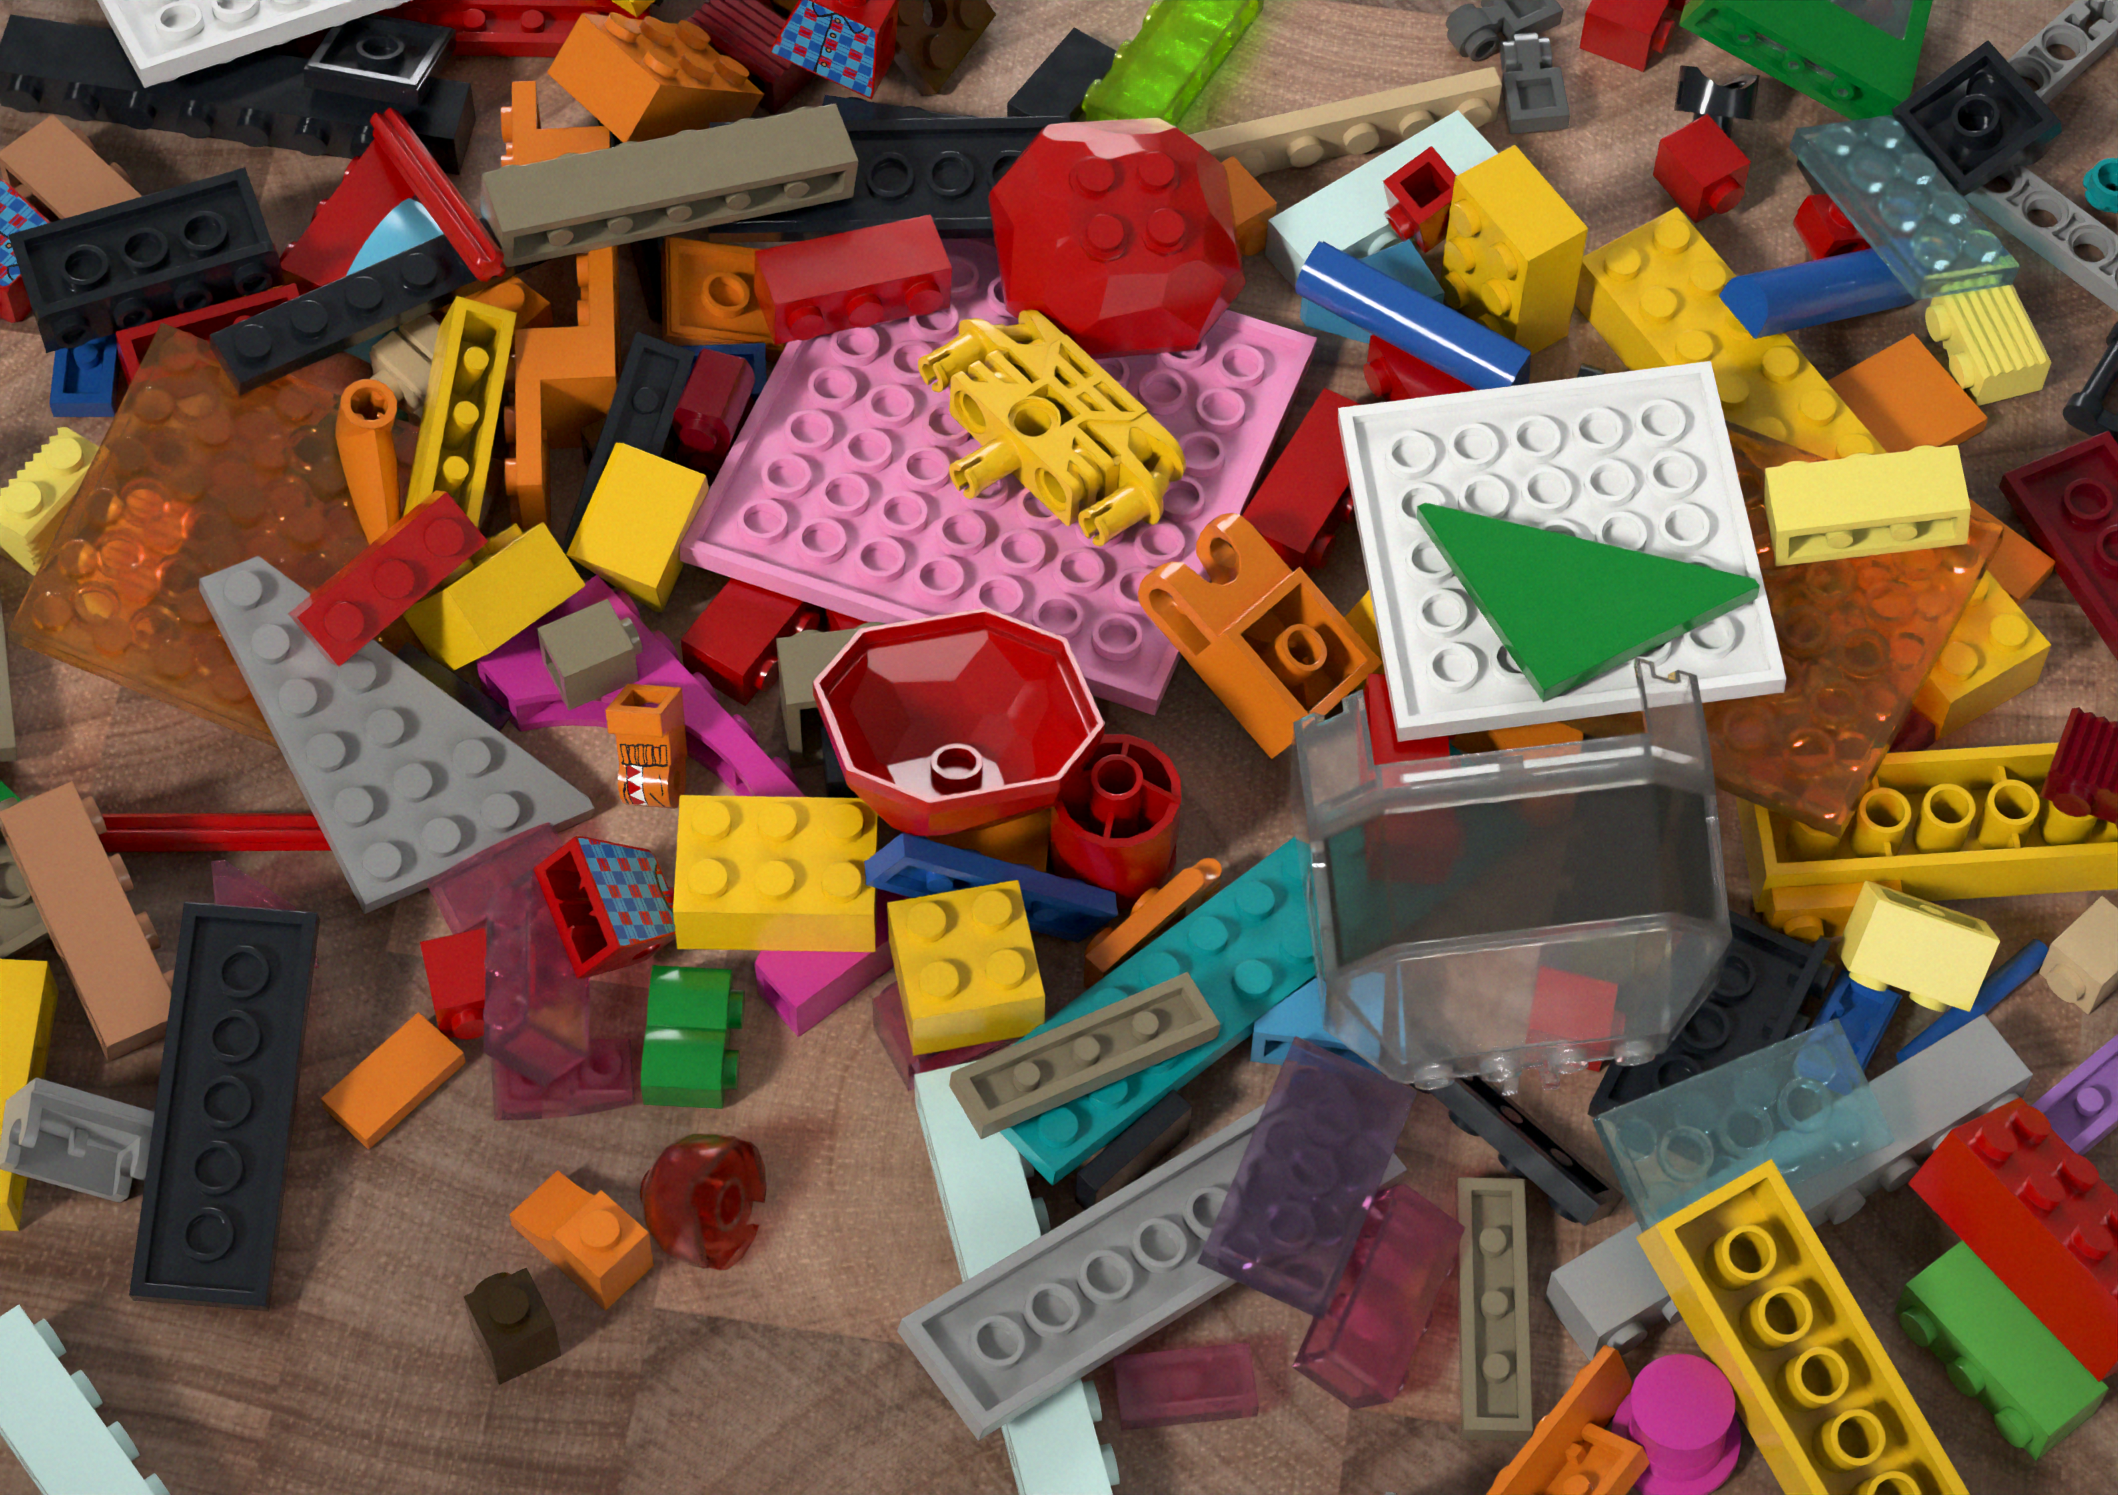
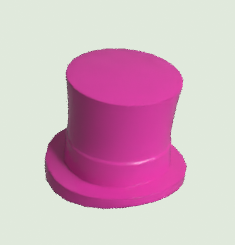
M1665 1355L1653 1360L1641 1370L1635 1378L1631 1393L1619 1405L1612 1421L1611 1432L1643 1446L1650 1464L1632 1486L1643 1495H1708L1727 1481L1736 1468L1740 1455L1741 1433L1739 1423L1734 1415L1735 1397L1727 1377L1717 1366L1695 1355Z

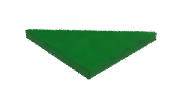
M1425 502L1417 506V520L1542 702L1758 598L1760 585L1754 578Z

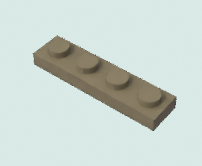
M1186 972L951 1072L949 1087L980 1139H984L1218 1037L1220 1022L1189 973Z
M1457 1177L1455 1201L1461 1440L1528 1442L1533 1433L1525 1179Z

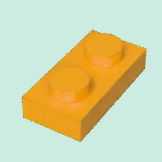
M1901 880L1873 881V883L1903 893ZM1864 882L1771 888L1762 916L1763 925L1805 944L1817 941L1820 935L1824 937L1842 936Z

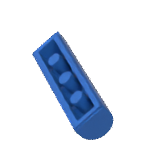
M1318 241L1306 259L1295 287L1296 294L1476 390L1529 383L1531 352L1527 348L1324 241Z
M1899 242L1737 276L1726 284L1719 297L1752 337L1757 339L1914 304L1925 287L1927 271L1919 251L1910 244Z

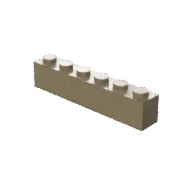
M836 103L815 108L801 107L790 113L759 119L744 118L729 125L698 131L684 130L673 136L643 142L628 141L612 148L582 154L567 153L552 160L521 166L506 165L496 171L482 173L480 211L488 233L504 253V264L507 267L852 198L858 158Z

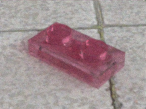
M1249 1342L1122 1355L1113 1358V1373L1121 1431L1258 1416L1259 1404Z

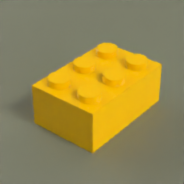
M1516 145L1455 176L1439 284L1445 292V300L1452 308H1460L1468 318L1527 348L1532 356L1568 336L1588 227Z
M680 795L673 903L677 949L876 952L878 888L866 885L864 862L879 851V815L861 798Z

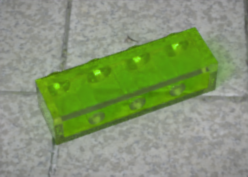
M1155 0L1149 7L1142 23V29L1134 40L1126 39L1120 45L1114 57L1112 69L1103 81L1096 79L1088 88L1082 103V110L1086 112V122L1160 118L1177 127L1262 12L1264 0Z

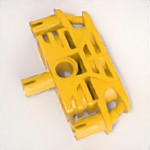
M1024 310L1019 313L1018 324L1005 326L1003 323L992 325L979 318L964 319L960 321L958 326L959 336L928 355L926 354L919 358L918 369L924 382L930 385L938 379L937 382L932 384V390L938 393L950 386L949 412L951 416L982 445L981 448L949 466L951 480L958 491L970 485V487L963 491L964 497L968 499L976 497L987 487L1011 473L1066 526H1070L1079 520L1080 527L1088 539L1099 532V535L1095 536L1092 541L1094 545L1099 547L1105 545L1110 539L1141 519L1151 525L1159 522L1164 511L1162 498L1170 485L1169 482L1180 480L1186 470V459L1180 445L1147 412V409L1044 315L1036 310Z

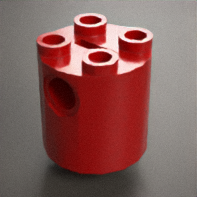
M1104 734L1096 751L1073 785L1058 804L1051 807L1050 865L1055 876L1066 879H1081L1087 885L1115 892L1117 909L1133 908L1137 900L1146 891L1153 887L1161 890L1169 882L1177 861L1176 841L1179 836L1181 810V779L1171 759L1152 742L1129 734Z

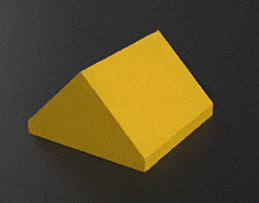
M616 443L566 556L618 589L623 590L626 594L653 611L663 613L685 563L680 561V544L709 491L706 475L630 445Z

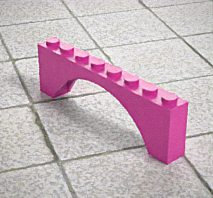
M598 575L585 583L586 586L491 653L476 660L481 690L487 697L512 713L509 721L519 732L544 727L570 725L607 728L605 710L623 688L568 710L542 662L537 628L608 599L619 620L627 617L630 618L643 646V653L636 655L639 681L632 684L682 688L687 755L715 774L736 796L806 797L798 789V781L790 767L779 757H774L771 760L758 746L757 736L748 722L738 714L731 717L718 703V696L710 682L699 672L691 675L679 662L677 650L669 638L659 630L652 633L640 620L639 611L632 599L621 589L613 592ZM657 703L641 705V707L657 708L659 706ZM878 889L876 952L761 950L755 961L757 993L797 1037H800L894 967L888 940L887 902L910 899L911 897Z

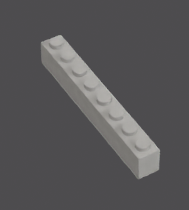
M1982 1014L1551 1272L1544 1300L1590 1362L1604 1345L1617 1349L1621 1356L1636 1348L1647 1337L1648 1332L1646 1330L1666 1318L1671 1324L1683 1319L1636 1239L1638 1235L1771 1158L1813 1229L1829 1219L1834 1225L1842 1223L1863 1207L1866 1202L1865 1197L1882 1187L1887 1192H1892L1911 1180L1919 1170L1918 1165L1931 1156L1952 1129L2019 1097L2023 1098L2033 1074L1985 1014Z

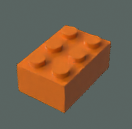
M611 12L608 16L582 13L547 71L548 75L623 143L628 141L643 142L673 136L684 130L698 131L709 129L710 122H736L744 118H750L764 95L747 79L749 71L738 61L728 56L720 55L708 44L710 41L709 35L697 25L685 20H680L678 24L666 23L650 16H646L644 20L629 19L614 12Z

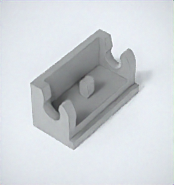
M36 1077L6 1100L0 1141V1169L121 1203L129 1197L132 1177L140 1180L146 1178L155 1112Z

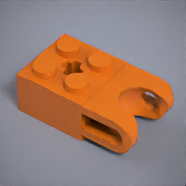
M1237 513L1221 514L1204 527L1196 542L1197 557L1211 578L1212 583L1207 582L1185 563L1172 561L1154 568L1143 578L1138 590V600L1149 618L1175 648L1179 650L1189 665L1266 754L1273 759L1315 725L1383 662L1301 567L1293 572L1255 527L1243 516Z

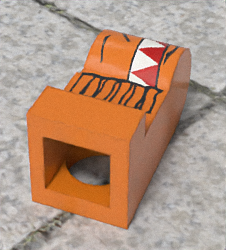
M627 684L605 710L608 734H615L620 798L626 805L676 809L679 807L680 795L685 793L686 758L688 756L682 688ZM645 703L659 704L657 708L641 707Z

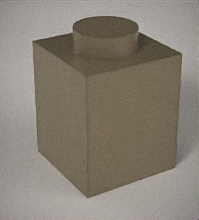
M608 599L537 628L542 662L568 710L621 689L627 684L639 681L636 655L643 653L640 637L629 617L619 620Z

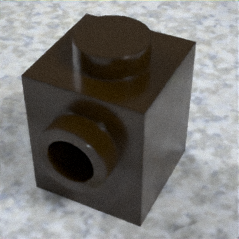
M527 1267L513 1274L501 1272L489 1276L475 1287L474 1292L464 1296L471 1329L499 1385L561 1356L555 1323Z

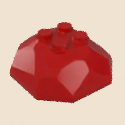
M1160 118L1068 122L1047 125L1037 134L989 193V207L1006 311L1017 319L1021 311L1030 309L1038 311L1064 335H1068L1093 360L1195 350L1245 287L1246 280L1227 170L1203 146L1177 127Z
M986 607L861 628L813 681V696L848 787L891 827L913 836L946 835L982 830L1024 818L1056 806L1084 769L1104 736L1105 723L1067 638Z

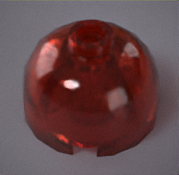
M698 1133L674 1141L657 1157L651 1168L644 1175L640 1186L643 1216L652 1240L672 1258L690 1266L720 1271L730 1269L743 1258L758 1231V1224L746 1225L752 1213L753 1201L765 1203L767 1190L765 1164L757 1146L752 1142L740 1140L736 1136L719 1133Z

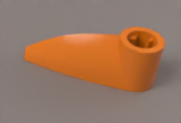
M362 379L346 387L341 396L335 436L347 485L358 518L370 545L401 519L399 474L392 432L397 413V399L394 392L386 384L374 379Z

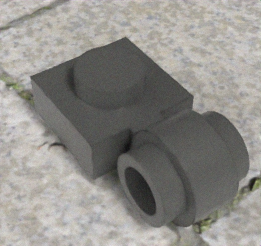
M1482 0V8H1476L1473 4H1465L1454 10L1447 18V38L1462 57H1470L1472 61L1477 62L1489 57L1498 48L1500 39L1497 34L1499 32H1502L1507 40H1511L1512 34L1529 32L1540 34L1560 25L1564 10L1556 0Z
M1536 32L1512 34L1511 40L1501 41L1500 62L1503 73L1501 89L1510 134L1568 129L1570 112L1561 67L1552 68V52L1549 38L1538 37Z

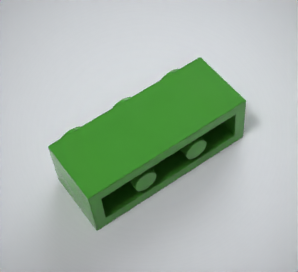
M1963 1240L1906 1283L1894 1310L1898 1314L1900 1324L1908 1337L1921 1347L1928 1346L1946 1365L1947 1374L1956 1388L1968 1397H1976L1994 1416L1995 1425L2005 1440L2016 1448L2023 1447L2035 1461L2093 1416L2109 1389L2103 1381L2098 1382Z

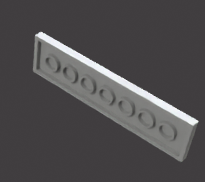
M1324 1068L904 1317L900 1322L897 1332L979 1441L1401 1182L1407 1168L1330 1071Z

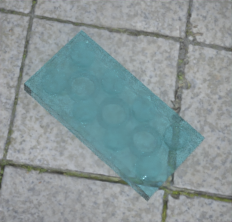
M1892 115L1796 128L1789 148L1915 300L2013 284L2020 265Z
M1838 1018L1599 1114L1592 1120L1642 1233L1656 1223L1771 1158L1788 1187H1791L1886 1148L1895 1142Z

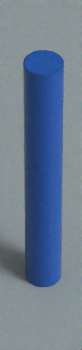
M2038 939L2031 940L1983 981L1970 1012L1951 1007L1896 1054L1898 1063L1904 1062L1982 1014L1987 1013L2042 966L2049 950L2047 946Z

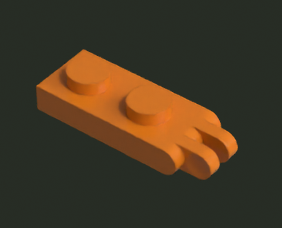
M1204 858L1193 867L1182 870L1161 890L1153 887L1146 891L1134 904L1130 917L1115 930L1108 927L1099 932L1089 943L1084 953V987L1088 990L1219 893L1222 874L1221 864L1214 858Z

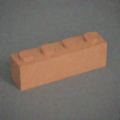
M53 114L0 151V169L4 181L11 185L50 222L142 197L135 190L129 175L119 164L112 162L108 165L97 155L93 143L79 128L70 130Z
M73 781L0 811V830L107 1061H112L164 1038L166 1035L174 970L172 969L163 974L152 952L161 948L158 935L146 911L135 915L125 895L126 892L134 889L132 880L121 856L117 853L108 857L98 835L107 832V829L93 797L89 796L81 800Z

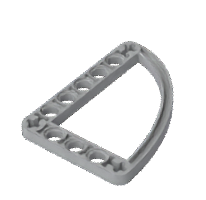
M2075 0L2007 60L2020 76L2029 77L2039 85L2040 89L2035 93L2046 105L2113 45L2118 47V0ZM2099 17L2103 18L2089 28L2088 34H2085L2084 29L2088 19L2095 21ZM2053 44L2066 45L2075 52L2076 57L2072 60H2059L2052 57L2046 47ZM1929 166L1928 171L1947 186L1934 169ZM2013 166L1999 175L2010 183L2012 189L2008 192L1995 193L1986 189L1984 185L1966 196L1956 192L2118 313V235L2024 166ZM2037 209L2046 210L2056 217L2058 224L2053 227L2037 226L2029 220L2027 213ZM2079 244L2094 245L2103 252L2105 258L2097 262L2085 261L2076 255L2073 247Z

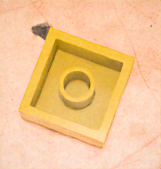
M544 522L523 533L515 523L495 537L491 536L487 539L488 542L402 614L432 659L452 672L491 653L586 586Z
M1019 880L887 902L888 940L913 1056L1022 1037L1039 1025L1044 1024L1045 993Z

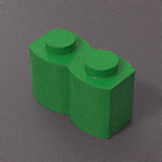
M652 966L640 1086L643 1105L723 1109L725 1089L737 1090L740 1052L739 1050L728 1048L731 1029H743L745 990L734 989L732 969Z

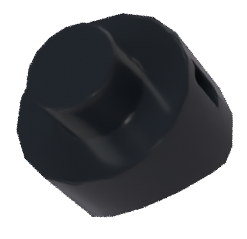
M1680 65L1674 111L1694 113L1693 121L1708 114L1724 133L1731 138L1733 118L1753 120L1760 75L1741 74L1735 80L1723 85H1717L1706 77L1698 67Z

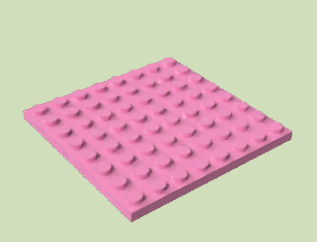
M995 238L941 239L952 266L950 308L934 311L927 315H914L881 322L866 328H853L833 332L809 340L788 342L680 544V561L866 622L890 624L986 607L1067 638L1093 696L1155 716L1181 658V653L1149 618L1138 600L1140 583L1154 568L1172 561L1185 563L1207 582L1212 583L1211 578L1197 557L1196 542L1204 527L1215 517L1226 513H1237L1242 516L1245 512L1315 355L1317 337L1226 310L1195 350L1095 359V362L1147 409V412L1176 439L1186 459V470L1183 477L1177 482H1169L1170 485L1162 498L1164 511L1159 522L1151 525L1141 519L1101 547L1092 543L1093 538L1099 535V532L1088 539L1080 527L1079 520L1070 526H1066L1011 473L993 483L972 499L963 496V491L970 487V485L958 491L949 474L950 464L981 448L982 445L951 416L949 412L950 386L940 393L934 392L932 384L937 382L938 379L927 385L920 375L918 360L959 336L958 326L960 321L964 319L979 318L992 325L1001 323L1005 326L1018 324V319L1007 312L1005 308Z

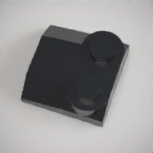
M1989 40L1892 109L1894 118L1914 148L1947 186L1962 196H1966L2013 166H2027L2038 162L2049 151L2052 139L2062 132L2061 121Z

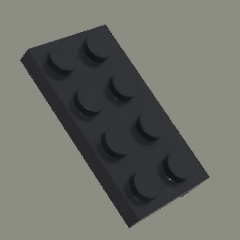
M245 167L9 234L13 252L46 353L63 348H76L90 340L115 334L117 331L205 308L242 296L260 293L285 284L276 246L271 241Z
M1696 895L1590 1102L1587 1115L1715 1174L1725 1169L1732 1154L1741 1159L1745 1157L1760 1124L1750 1119V1116L1758 1101L1767 1105L1771 1104L1786 1069L1777 1066L1776 1063L1784 1048L1796 1052L1811 1020V1016L1803 1013L1802 1010L1809 996L1819 1000L1822 999L1832 979L1837 964L1826 959L1833 940L1820 935L1815 946L1811 947Z

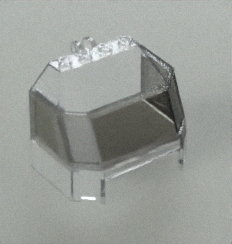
M1635 657L1634 669L1645 727L1644 734L1374 765L1363 689L1343 698L1344 712L1325 720L1324 715L1314 712L1293 722L1290 800L1323 1030L1342 1042L1398 1085L1415 1083V1087L1418 1089L1433 1090L1452 1085L1455 1082V1078L1481 1075L1484 1081L1499 1082L1502 1096L1518 1093L1519 1076L1522 1074V1070L1536 1068L1538 1081L1542 1084L1543 1091L1559 1088L1560 1074L1581 1071L1589 1066L1588 1062L1615 1059L1617 1065L1635 1066L1654 1060L1655 1054L1664 1053L1719 983L1733 939L1729 919L1713 763L1697 675L1677 670L1668 674V678L1656 675L1654 662Z

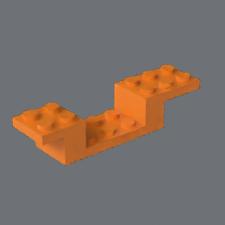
M536 81L512 82V106L501 107L503 143H506V155L501 156V167L506 165L521 166L552 160L567 153L582 154L612 148L610 130L605 126L542 129ZM619 245L576 253L578 287H581V300L577 301L578 326L515 329V354H509L504 380L505 390L509 392V406H504V427L506 443H509L510 458H505L506 494L510 496L511 525L516 523L524 532L542 522L545 523L551 532L550 449L582 447L580 428L606 417L622 370Z

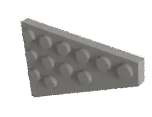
M260 556L199 579V591L364 914L592 818L595 808L588 796L373 639L340 667L329 663L288 615L290 611L311 594Z

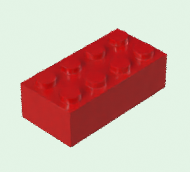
M2021 1097L1952 1129L1908 1184L2098 1382L2118 1372V1195L2099 1177L2096 1167L2088 1159L2076 1154L2052 1129L2047 1117L2038 1109L2029 1106Z

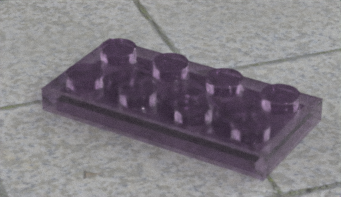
M1295 1036L1197 1263L1323 1320L1330 1308L1418 1091Z

